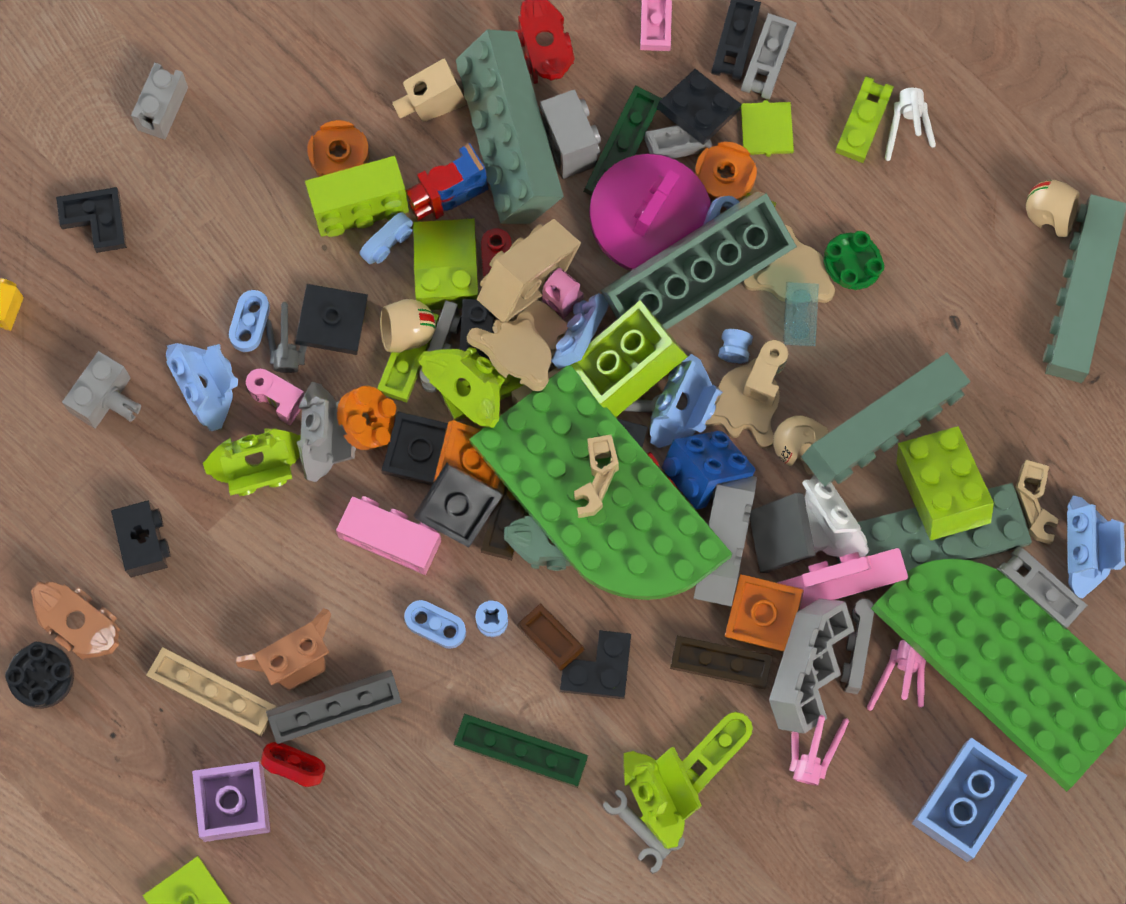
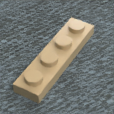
M164 647L161 648L146 675L157 683L261 737L269 724L266 711L276 708L275 705Z

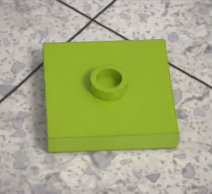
M199 856L142 895L148 904H231Z

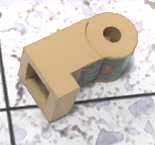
M772 340L763 345L746 382L743 392L744 396L772 407L779 386L772 383L776 374L784 369L788 358V349L785 344Z

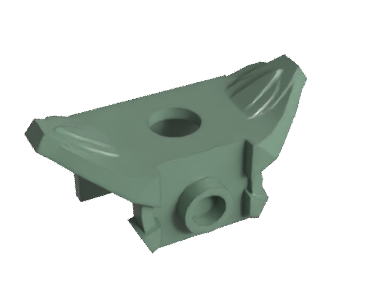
M531 516L515 520L510 526L504 527V540L525 561L531 564V568L539 569V566H547L548 570L560 571L565 570L566 566H572L558 548L549 543L547 535Z

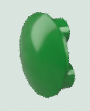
M864 231L839 234L830 240L824 250L823 262L826 272L834 282L844 288L853 290L868 288L878 280L885 268L880 250L871 240L869 234Z

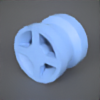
M725 329L721 338L724 344L719 349L718 357L731 363H747L750 356L747 349L752 344L753 336L743 330Z
M487 601L477 609L476 623L483 635L496 637L505 632L508 626V614L506 608L501 603Z

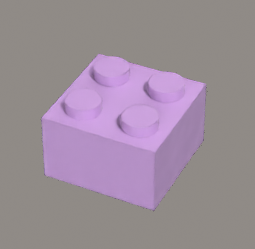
M259 761L192 771L200 839L207 842L270 832L264 768Z

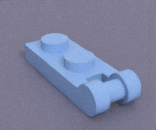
M599 293L591 296L588 302L583 300L573 306L575 316L568 322V329L564 337L558 341L556 345L557 350L551 359V362L558 369L580 361L585 354L608 308V303L602 294Z

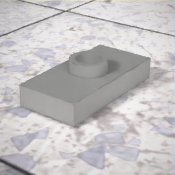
M678 125L646 131L644 135V140L650 154L662 155L672 159L699 154L706 148L710 149L712 147L710 139L702 145Z

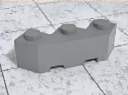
M752 476L716 485L710 498L713 500L709 524L707 525L732 552V557L695 585L694 599L732 606L757 477Z
M818 599L796 612L769 698L778 729L804 734L817 725L820 715H823L825 720L827 719L818 689L841 675L832 645L854 632L845 601Z

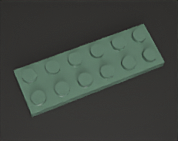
M1013 483L988 489L994 502L990 524L930 541L916 507L858 522L861 531L867 539V547L870 550L866 556L899 548L907 572L916 566L935 560L962 559L971 561L1010 551L1018 546H1029L1032 540ZM836 557L838 564H840V558Z

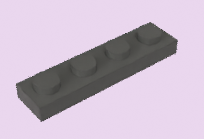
M391 670L267 710L266 713L275 741L279 744L402 702Z

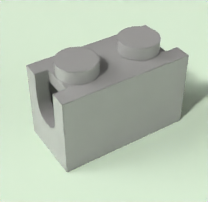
M154 63L131 114L138 131L164 140L166 139L188 89L183 72L175 70L174 75H172L167 70H164L161 64ZM149 118L154 119L153 124L148 123Z

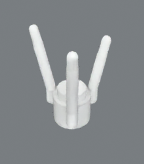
M919 88L903 89L899 93L900 101L894 103V116L885 154L886 161L891 159L901 114L906 119L914 120L915 134L917 136L921 135L920 117L922 116L929 145L932 148L936 146L928 116L927 103L924 102V92Z

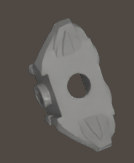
M316 382L310 383L299 405V409H302L301 440L297 441L304 478L313 482H317L321 477L325 476L333 464L354 459L356 450L343 436L347 434L343 425L339 426L337 407L339 401L336 402L333 396L321 384Z

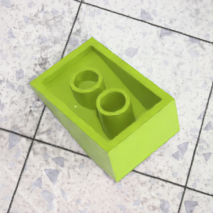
M475 218L413 222L416 300L425 304L430 310L443 309L445 301L458 304V308H462L463 299L477 300L479 288Z

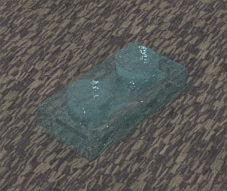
M786 282L783 344L816 346L819 284Z

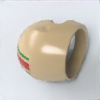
M1056 179L1040 182L1032 188L1027 197L1026 211L1028 217L1039 228H1042L1044 224H1050L1055 228L1058 237H1069L1075 222L1080 193L1067 183Z
M403 299L384 306L381 311L380 328L385 350L400 353L404 350L417 349L427 344L435 333V318L432 311L425 304L414 299Z

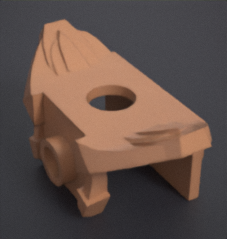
M38 581L31 589L38 624L51 636L56 633L57 636L54 640L67 651L74 647L72 651L84 660L85 658L112 654L119 646L120 629L114 623L117 617L103 606L98 611L89 604L93 599L77 587L73 591L65 584L62 586L55 582L44 583ZM75 611L82 612L85 616V623L79 629H71L67 625V617Z
M323 608L313 621L255 654L237 657V666L264 672L271 685L278 682L288 691L326 671L324 656L330 653L323 642V637L331 617L330 611Z

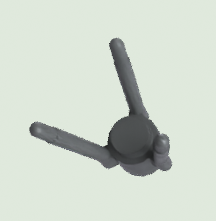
M282 302L281 344H278L277 348L271 320L267 319L266 322L270 364L273 365V370L276 372L294 373L298 372L299 365H305L307 346L300 345L299 351H297L296 345L288 344L287 302Z

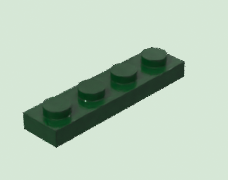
M635 85L583 192L592 196L598 181L610 167L625 158L635 156L645 132L657 111L656 108L662 99L661 97Z
M465 713L453 744L455 747L575 788L579 786L588 759L586 754Z

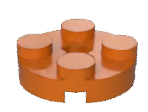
M335 120L323 124L314 136L312 134L307 146L310 164L319 177L366 164L369 159V146L366 136L359 129L355 128L352 123L347 121ZM336 145H341L343 150H347L341 157L330 154V151L336 149Z
M734 142L717 143V146H713L710 149L706 148L700 154L696 163L695 174L703 183L711 200L721 196H732L740 202L744 196L749 194L755 184L757 167L746 148ZM725 166L731 168L730 173L734 175L722 178L717 170H723Z
M361 386L346 393L340 399L337 407V421L339 426L343 425L347 433L343 435L347 442L360 450H370L387 445L390 442L395 423L396 404L392 399L386 398L380 390L371 386ZM365 412L370 418L368 425L366 424V418L362 416Z

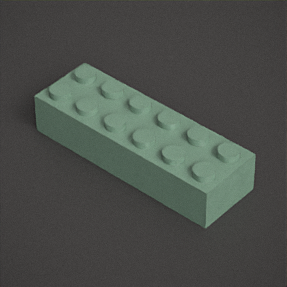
M487 29L455 59L457 70L460 74L464 96L469 107L472 125L477 136L479 151L483 158L487 180L490 184L500 224H531L564 196L518 33L516 31Z
M755 192L600 291L617 319L641 300L667 330L797 246L767 193Z

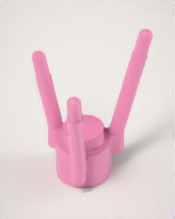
M905 640L899 642L898 650H891L889 662L871 696L867 710L871 711L874 708L896 663H898L897 667L900 670L905 671L901 698L903 700L908 698L912 673L917 671L918 707L922 708L924 706V669L926 660Z
M823 715L818 717L809 755L802 754L801 760H799L798 732H792L789 771L794 772L793 780L818 786L819 780L825 779L827 768L845 733L849 719H843L821 765V759L816 757L825 717Z

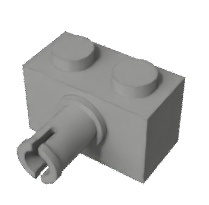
M99 351L62 401L70 414L96 429L109 409L123 416L129 422L136 418L133 412L138 415L141 409V404L121 394L131 379L125 367Z

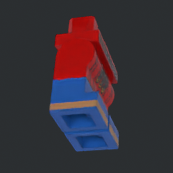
M470 143L459 149L460 158L446 166L432 168L428 175L425 170L417 174L419 183L406 190V195L410 200L408 202L417 220L433 213L437 220L444 216L443 211L452 210L489 190L485 167Z

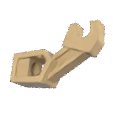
M612 435L587 439L591 474L595 478L592 484L590 482L574 491L575 501L586 499L589 502L585 507H577L578 518L594 516L603 508V498L614 473L619 470ZM610 457V464L600 469L598 462L595 460Z
M1025 460L1020 469L1015 491L1029 525V534L1036 541L1051 545L1055 535L1046 533L1044 525L1056 527L1059 519L1045 509L1041 510L1038 502L1044 495L1049 466ZM1024 481L1037 485L1034 495L1024 487Z

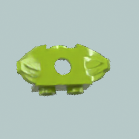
M471 347L465 352L460 349L424 351L418 359V363L422 366V372L430 380L429 382L474 423L494 428L499 421V387L502 386L505 377L494 369L491 361L481 357L477 353L476 348ZM459 378L466 379L471 386V390L467 388L459 380Z
M265 428V433L247 435L234 442L229 438L221 443L203 462L205 472L217 481L228 483L230 496L235 494L246 496L254 493L257 488L268 485L269 487L282 486L287 480L293 479L290 466L300 457L297 441L301 440V435L279 429ZM261 451L264 455L262 462L256 465L249 464L245 460V456Z
M674 747L669 748L657 760L635 751L624 753L625 786H630L643 814L640 819L662 843L664 848L677 847L679 839L684 832L685 820L702 806L698 793L693 788L685 771L682 760L679 758Z

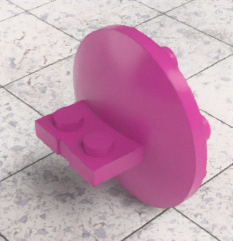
M641 154L619 161L602 175L591 197L589 221L593 236L606 256L617 265L632 271L703 226L711 202L703 183L687 166L666 156Z

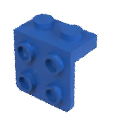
M722 431L673 439L661 467L695 509L706 508L717 484L752 477L755 472V467L749 462L747 457L742 454Z

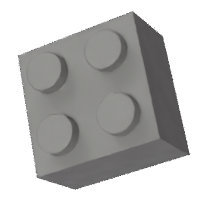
M574 89L541 101V118L550 150L562 179L595 168L597 155H600L598 143L601 142V138L596 125L590 126L587 116L590 114L585 99H579Z

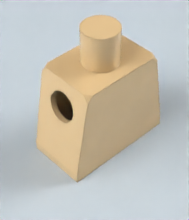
M445 58L405 80L403 85L408 95L392 102L400 119L416 111L422 122L467 105L459 83Z

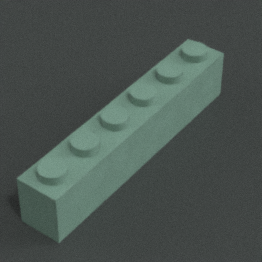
M1091 194L1086 204L1081 203L1078 208L1076 221L1080 222L1078 232H1073L1069 249L1074 250L1072 260L1067 259L1063 271V277L1067 278L1065 288H1060L1056 305L1061 306L1059 316L1054 315L1049 333L1054 334L1052 345L1047 344L1043 356V362L1048 363L1045 374L1082 383L1089 374L1126 212V203Z
M945 353L813 443L801 458L824 487L834 480L840 484L854 473L852 468L857 464L861 468L865 467L877 457L874 454L879 449L883 452L888 451L899 442L897 439L899 435L903 433L908 437L921 426L919 421L926 418L929 422L943 411L942 405L948 403L949 406H952L965 396L962 390L971 381L950 355Z

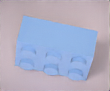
M970 738L964 743L912 822V825L968 862L976 856L1027 775L973 738Z

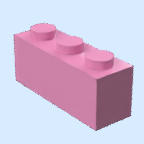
M352 496L336 529L340 539L423 575H426L441 543V537L437 530L422 522L418 525L407 520L408 516L396 509H391L390 512L379 508L378 502L362 496L361 500Z

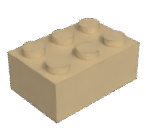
M555 219L544 226L539 224L527 238L523 239L521 237L517 239L507 252L500 251L493 257L490 262L492 267L490 272L480 282L482 289L477 300L502 323L507 322L542 296L544 284L553 272L558 268L563 269L565 272L567 271L581 242Z

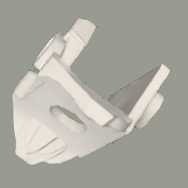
M815 474L810 480H804L802 484L807 490L804 499L815 553L823 550L827 555L842 557L858 552L860 558L866 556L870 551L867 547V539L833 484L830 483L824 487Z

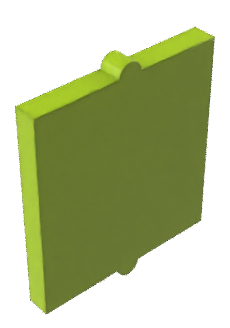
M764 100L763 103L742 104L743 147L749 151L750 155L765 154L767 157H770L771 154H790L794 152L791 102L769 103L767 100Z

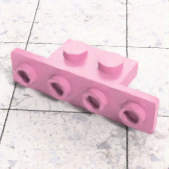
M895 548L861 558L858 552L839 557L840 564L830 567L827 561L808 566L809 573L777 583L803 589L804 593L800 609H803L818 599L836 600L906 580L908 574L901 550Z

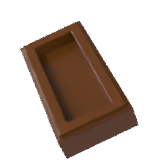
M541 603L517 624L521 632L560 671L585 650L583 645Z

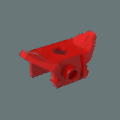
M524 0L520 6V16H518L519 29L514 31L518 33L521 47H524L526 54L524 58L533 83H538V75L550 81L561 79L570 66L574 64L575 60L569 33L563 32L564 17L549 0ZM541 32H549L552 34L554 41L549 46H541L536 41L537 35Z

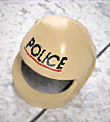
M802 415L790 417L780 423L775 431L773 438L775 452L779 459L788 466H792L797 458L800 459L805 471L808 474H814L801 456L813 443L828 434L827 427L812 418Z

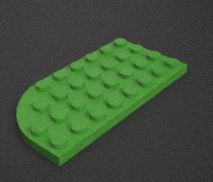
M571 365L566 366L552 376L543 390L532 391L500 415L499 421L494 428L484 427L469 439L474 449L577 573L587 582L605 592L624 598L641 600L674 596L697 585L732 557V552L611 411L599 404L581 380V376ZM612 435L619 470L614 473L603 498V508L594 516L578 518L577 507H585L589 502L586 499L575 501L574 491L590 482L592 484L595 478L591 474L587 439ZM611 458L597 459L595 461L598 462V467L602 469L610 464Z
M962 559L935 560L923 563L907 572L908 578L896 582L872 606L871 610L1067 792L1126 727V682L999 570L982 563Z

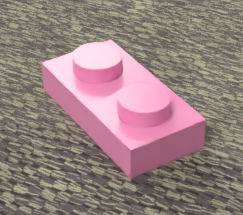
M641 0L640 50L670 51L672 0Z

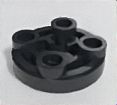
M36 641L21 649L13 657L6 671L5 678L11 693L18 701L31 708L44 709L58 704L68 695L74 681V669L69 657L61 649L52 644Z

